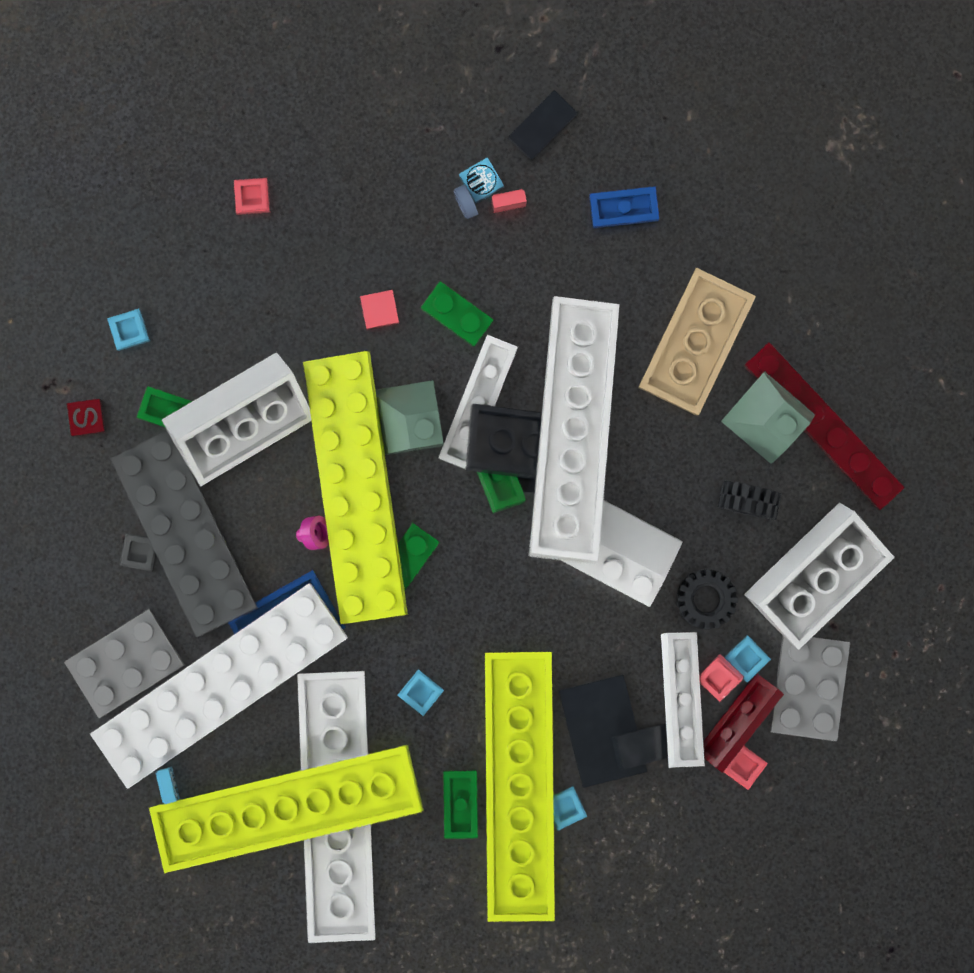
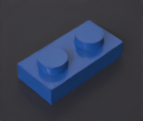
M656 186L592 193L589 195L593 228L659 221Z

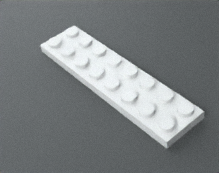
M554 296L552 300L529 556L592 564L598 562L620 304Z
M309 583L96 729L90 735L126 788L129 789L348 637L315 588Z
M365 671L297 674L301 771L368 755ZM371 824L304 840L308 943L375 940Z

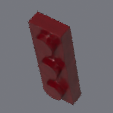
M756 674L703 741L704 759L723 773L784 693L759 674Z

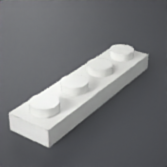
M489 335L486 336L438 459L463 469L466 468L470 407L472 404L495 406L516 354L517 346Z
M697 632L661 634L668 765L669 768L705 766Z

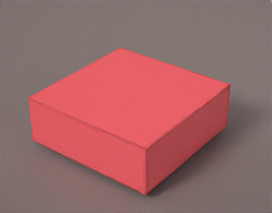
M267 178L234 180L237 215L270 212Z
M523 189L492 196L494 213L526 207L527 200Z
M393 290L360 296L367 330L399 324Z
M721 654L699 674L700 684L719 702L744 678Z
M743 746L724 773L749 790L768 763Z

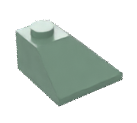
M764 371L721 422L772 464L807 428L815 414Z
M433 380L376 390L385 455L444 445Z

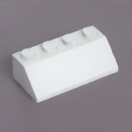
M276 352L162 419V422L197 482L202 486L311 421V414L293 372Z
M603 500L598 562L592 564L561 561L650 607L683 541Z
M839 502L744 595L799 650L895 557L855 511Z

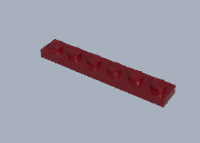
M770 342L744 365L756 379L765 371L815 414L813 420L804 431L878 511L882 510L905 488Z

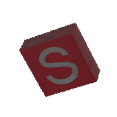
M101 399L67 403L72 437L105 432Z

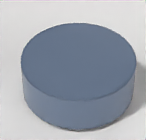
M466 185L455 188L453 193L464 217L469 219L478 215Z

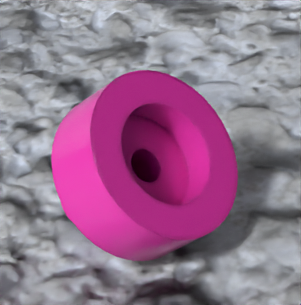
M320 515L305 518L301 523L300 529L296 532L298 541L303 542L304 546L309 550L326 548L329 545L326 519Z

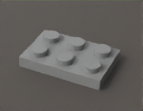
M148 609L64 662L99 719L185 666L151 609Z
M782 635L776 688L784 693V695L772 710L770 732L837 741L850 642L812 637L798 650Z

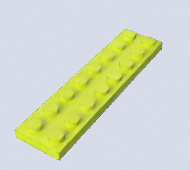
M363 351L305 361L303 365L340 623L349 624L408 615L370 352Z
M552 652L485 653L488 922L555 921Z
M408 745L177 800L168 804L149 807L163 870L164 873L419 813L423 811Z

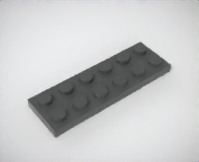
M168 431L111 458L114 468L196 637L199 638L258 609L193 473Z

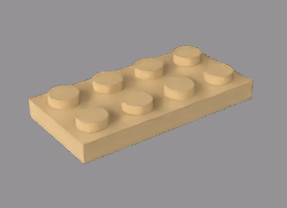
M696 268L638 388L699 416L756 296Z

